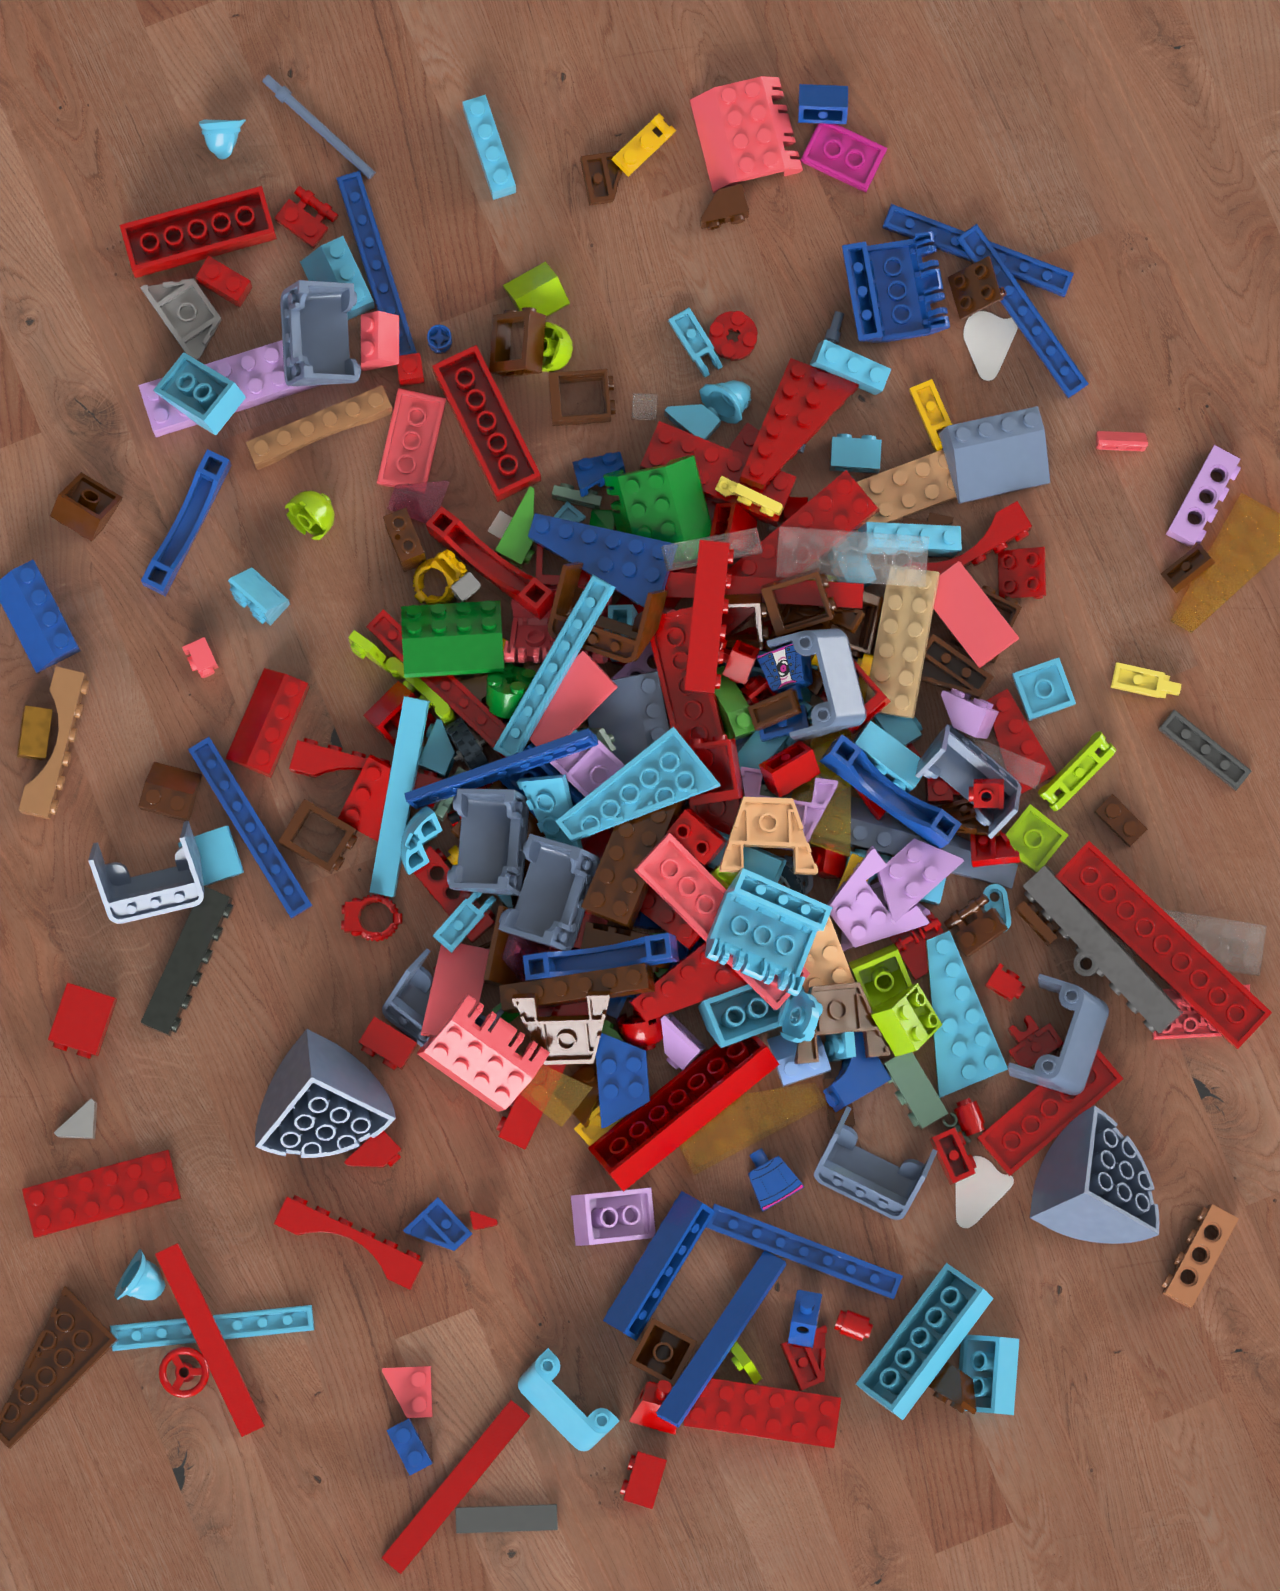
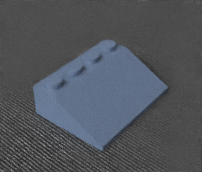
M1038 406L949 425L939 433L958 504L1050 483L1045 429Z
M658 671L612 679L618 688L587 718L589 728H604L607 734L610 733L614 736L615 741L613 745L616 750L612 753L624 765L669 731Z

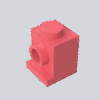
M205 637L182 647L186 655L191 654L190 657H187L192 671L198 670L201 678L211 676L215 673L214 669L219 668Z

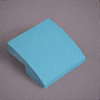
M229 826L220 827L194 836L200 853L204 886L244 873Z

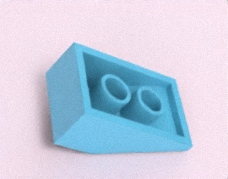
M184 352L153 390L199 426L214 435L218 434L246 398L235 382Z

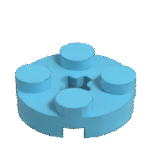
M802 991L792 999L788 998L783 1003L778 1016V1025L782 1026L783 1033L780 1032L781 1036L795 1043L811 1041L815 1034L814 1030L819 1016L823 1011L822 1004L818 1003L813 995Z

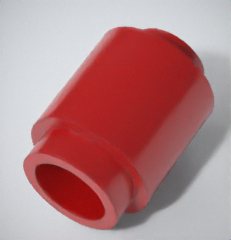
M969 1097L956 1102L957 1108L953 1110L961 1131H964L966 1136L985 1130L983 1125L985 1121L977 1100L971 1101Z
M840 1310L834 1329L838 1330L839 1334L862 1342L864 1337L869 1338L873 1324L869 1323V1317L847 1310V1312Z

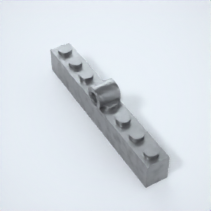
M1043 866L1023 885L1027 890L1024 894L1033 904L1038 902L1042 906L1043 910L1041 913L1050 922L1054 920L1060 926L1058 931L1067 941L1071 938L1077 944L1075 950L1079 954L1076 955L1073 963L1075 971L1082 976H1092L1096 973L1100 977L1105 975L1111 981L1109 984L1110 988L1118 996L1123 994L1127 998L1128 1002L1126 1005L1135 1014L1139 1012L1145 1018L1143 1021L1145 1026L1152 1033L1155 1031L1162 1033L1183 1014V1011L1095 916L1055 877L1056 874L1048 866ZM1085 958H1089L1092 961V967L1089 970L1083 967V960Z

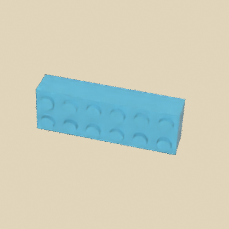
M946 1263L856 1385L903 1420L994 1298L981 1286Z

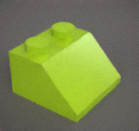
M895 944L848 963L856 983L860 982L873 1012L883 1002L913 985Z

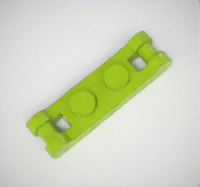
M390 657L387 659L385 665L392 676L398 680L403 679L404 682L402 684L411 692L417 691L421 695L418 699L430 701L429 708L431 706L435 708L436 714L443 723L450 724L455 721L456 714L439 695L419 677L404 678V664L398 658Z
M1101 731L1094 733L1090 741L1048 784L1043 785L1039 789L1038 794L1042 799H1047L1048 805L1053 811L1061 809L1115 754L1116 748L1111 743L1105 741L1106 737ZM1099 748L1100 753L1097 755L1095 751ZM1059 788L1062 792L1056 796L1054 792Z

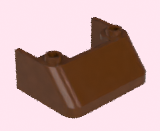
M582 562L563 564L548 622V632L555 640L584 589L578 587L583 567ZM668 591L649 592L644 610L637 614L633 626L600 615L581 649L623 663L636 661L659 628Z

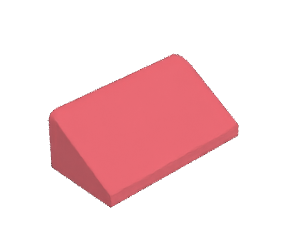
M1097 431L1096 433L1097 450L1144 452L1148 446L1145 433Z

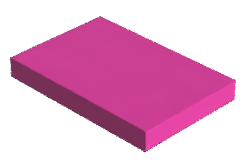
M818 123L801 158V162L866 193L887 151V147L838 124Z

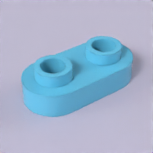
M991 884L982 893L989 899V902L983 907L986 912L991 908H995L1009 929L1011 926V914L1007 891L999 884ZM996 893L999 896L998 901L993 902L990 899V894Z

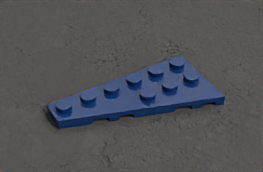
M537 513L534 514L528 534L532 541L553 554L555 553L562 557L568 563L582 562V570L591 577L595 575L616 587L614 591L621 593L642 607L645 606L649 592L665 589L677 549L675 543Z

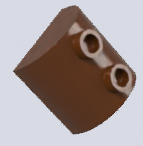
M652 1318L629 1363L659 1380L669 1381L674 1387L697 1341Z

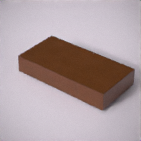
M792 688L748 707L756 731L802 713L796 691Z

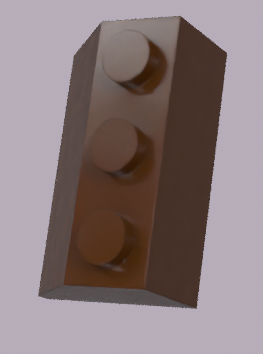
M504 906L498 907L484 974V983L494 986L521 982L523 970L518 969L520 959L523 960V956L526 955L528 945H523L524 938L498 929L500 916L508 909Z

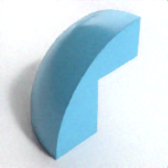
M427 806L420 809L411 818L402 836L401 857L408 875L430 862L422 845L437 837L438 833L443 831L435 812Z

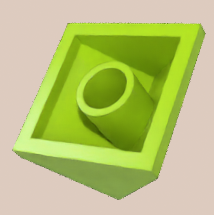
M546 262L503 285L517 311H522L524 307H531L537 309L536 312L548 317L570 304L558 276Z

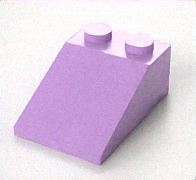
M651 1188L631 1189L624 1192L621 1190L571 1195L576 1246L653 1238L656 1234Z

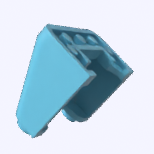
M547 1348L521 1375L518 1380V1388L530 1403L576 1449L588 1451L620 1420L605 1408L596 1409L587 1417L552 1382L559 1373L561 1365L557 1356Z

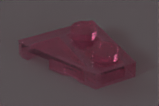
M450 481L397 484L387 509L395 512L406 507L410 518L426 524L441 507Z
M509 934L502 959L520 982H525L523 956L550 952L551 947Z

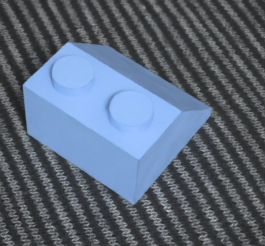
M781 1035L767 1039L771 1053L780 1064L776 1069L782 1087L831 1071L820 1036H817L819 1062L805 1064L794 1063L798 1043L786 1040Z

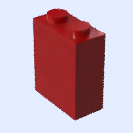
M67 982L48 1037L49 1041L54 1042L52 1047L67 1051L69 1047L77 1050L76 1055L91 1059L92 1055L98 1057L117 999Z

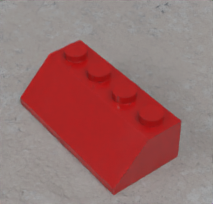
M264 668L225 759L272 778L310 689L309 684L288 674Z

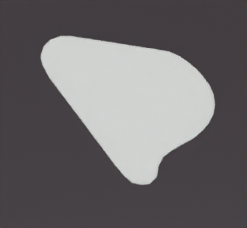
M978 311L967 319L963 336L979 376L983 380L990 381L997 376L1018 327L1012 318L1003 319L987 311Z
M973 1156L977 1166L974 1169L976 1174L955 1183L956 1220L962 1228H970L976 1224L1014 1184L1012 1176L1000 1173L989 1160L981 1156Z

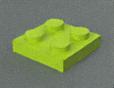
M1031 804L1005 834L1014 850L1019 852L1020 861L1035 873L1048 862L1069 836Z

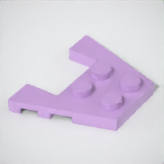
M741 767L745 797L776 798L760 795L763 778L760 769ZM815 778L812 802L794 800L807 843L837 788L838 781ZM779 848V849L793 850V849H791V848Z
M874 846L868 849L866 856L853 869L854 872L846 882H843L827 904L833 907L830 916L855 948L925 926L929 923V920L917 904L894 924L890 921L891 915L889 910L866 881L887 866Z

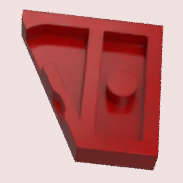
M1001 830L999 831L1000 835L994 836L992 839L987 835L970 834L973 867L1021 862L1020 855L1017 850H1014L1010 840Z

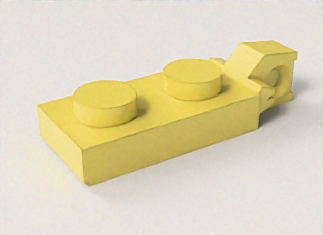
M721 476L715 488L717 492L725 497L736 495L738 496L737 501L747 506H751L753 503L761 507L759 511L770 517H773L774 514L780 516L783 510L781 503Z
M1116 662L1110 688L1155 698H1166V694L1179 696L1182 684L1170 682V676L1165 675L1163 672Z

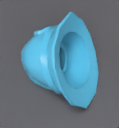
M246 119L199 121L206 145L218 159H227L232 154L238 134L241 132V126Z
M732 380L725 383L705 384L699 390L705 407L708 408L710 406L720 414L719 419L727 423L737 424L742 420V413L751 403V388L742 381Z
M141 1249L138 1250L116 1287L114 1296L117 1300L126 1295L141 1300H154L165 1289V1281L160 1273V1269L152 1262L146 1260Z

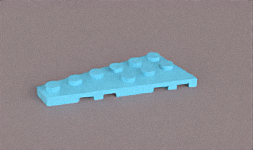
M950 931L926 940L931 1006L942 1023V1026L933 1034L939 1098L1008 1070Z

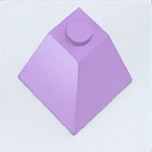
M669 1013L661 1018L664 1052L668 1056L666 1060L676 1070L679 1067L684 1070L706 1047L676 1017Z

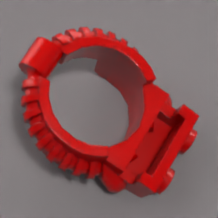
M367 895L362 900L355 897L351 902H345V905H342V914L345 915L344 920L341 921V930H344L345 933H351L352 936L361 935L363 939L366 938L368 941H384L389 936H393V933L395 934V930L398 929L397 926L402 924L403 914L399 913L396 904H393V901L389 900L388 897L385 898L384 895ZM374 903H381L387 906L393 914V922L383 932L365 930L361 924L360 917L366 906Z

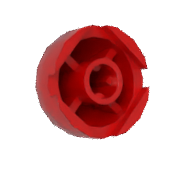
M633 1010L635 1015L627 1017L625 1013L617 1018L616 1022L620 1036L628 1044L648 1051L656 1047L655 1044L663 1039L661 1018L663 1016L646 1022L636 1010Z

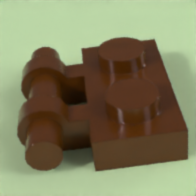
M985 894L978 898H972L968 901L967 906L960 911H954L950 914L951 917L944 921L945 926L949 930L956 925L959 927L960 931L953 935L966 957H970L1008 930L995 908H991L987 912L985 911L983 906L989 902ZM975 913L978 918L968 924L966 918Z

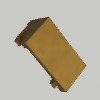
M25 705L22 714L17 757L35 760L46 759L53 709Z

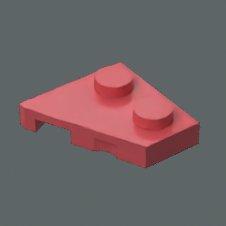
M431 1366L382 1368V1373L407 1418L433 1417Z

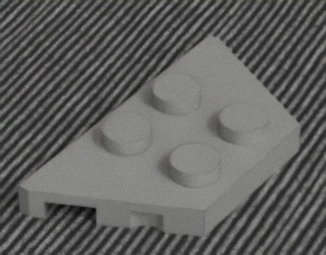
M194 278L181 280L180 282L170 281L163 282L160 285L141 286L142 292L183 351L199 361L222 319Z

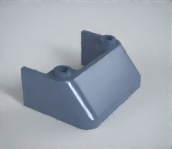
M806 630L767 641V645L772 650L793 643L794 649L798 654L802 656L816 654L828 701L817 704L811 712L813 726L789 732L793 740L796 742L856 727L865 721L866 708L849 640L842 630Z
M947 724L918 761L915 776L920 778L923 775L928 779H937L940 776L968 801L969 787L974 786V779H1004V809L975 808L976 819L982 825L989 826L988 837L992 839L1018 812L1021 785L1009 772L959 730ZM988 792L982 794V798L991 797V794Z
M189 821L183 823L180 835L182 846L175 854L177 866L130 877L127 867L121 863L105 864L98 842L93 843L88 861L107 916L112 922L123 924L195 907L203 901L205 890L201 858Z
M426 949L409 966L382 1007L385 1018L421 1047L430 1038L421 1035L430 988L433 982L431 973L421 966L431 952L429 949ZM502 1008L496 1013L497 1017L487 1031L492 1028L496 1020L505 1012L502 1011ZM480 1014L475 1023L481 1027L486 1017Z
M1039 974V988L1058 993L1061 1005L1075 1012L1059 1057L1050 1054L1041 1056L1037 1060L1034 1070L1009 1063V1076L1069 1095H1078L1086 1086L1109 1017V1008L1103 1000L1075 984Z
M847 1106L815 1169L814 1177L820 1184L894 1220L903 1219L927 1177L937 1150H932L925 1164L915 1159H907L902 1163L901 1167H898L855 1146L858 1140L856 1131L844 1124L851 1110Z

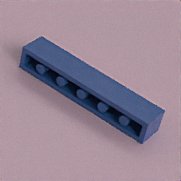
M681 1191L667 1216L661 1222L653 1239L647 1245L644 1254L635 1265L630 1277L622 1286L619 1295L608 1309L603 1321L637 1341L715 1211L703 1202Z

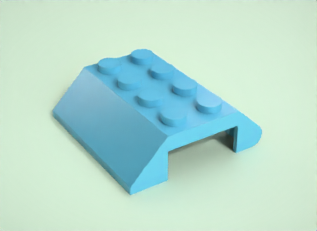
M741 868L724 893L706 940L705 957L715 962L718 960V963L725 965L729 960V956L733 955L732 969L736 971L741 969V973L759 981L763 980L768 985L773 981L776 974L778 975L777 988L782 991L786 989L787 993L797 996L805 980V977H800L816 933L817 931H824L833 907Z

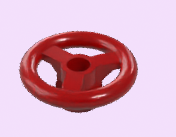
M179 1347L168 1352L162 1359L159 1366V1379L164 1389L171 1395L188 1398L198 1394L206 1386L209 1379V1367L199 1351L190 1347ZM178 1355L194 1357L200 1363L201 1368H194L192 1364L182 1362ZM171 1360L176 1366V1380L173 1386L169 1383L166 1375L167 1366ZM184 1367L189 1370L187 1377L180 1375V1370ZM201 1375V1379L195 1387L189 1390H180L183 1383L190 1382L195 1376Z

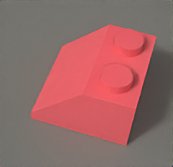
M382 311L361 314V371L365 372L399 364V316Z

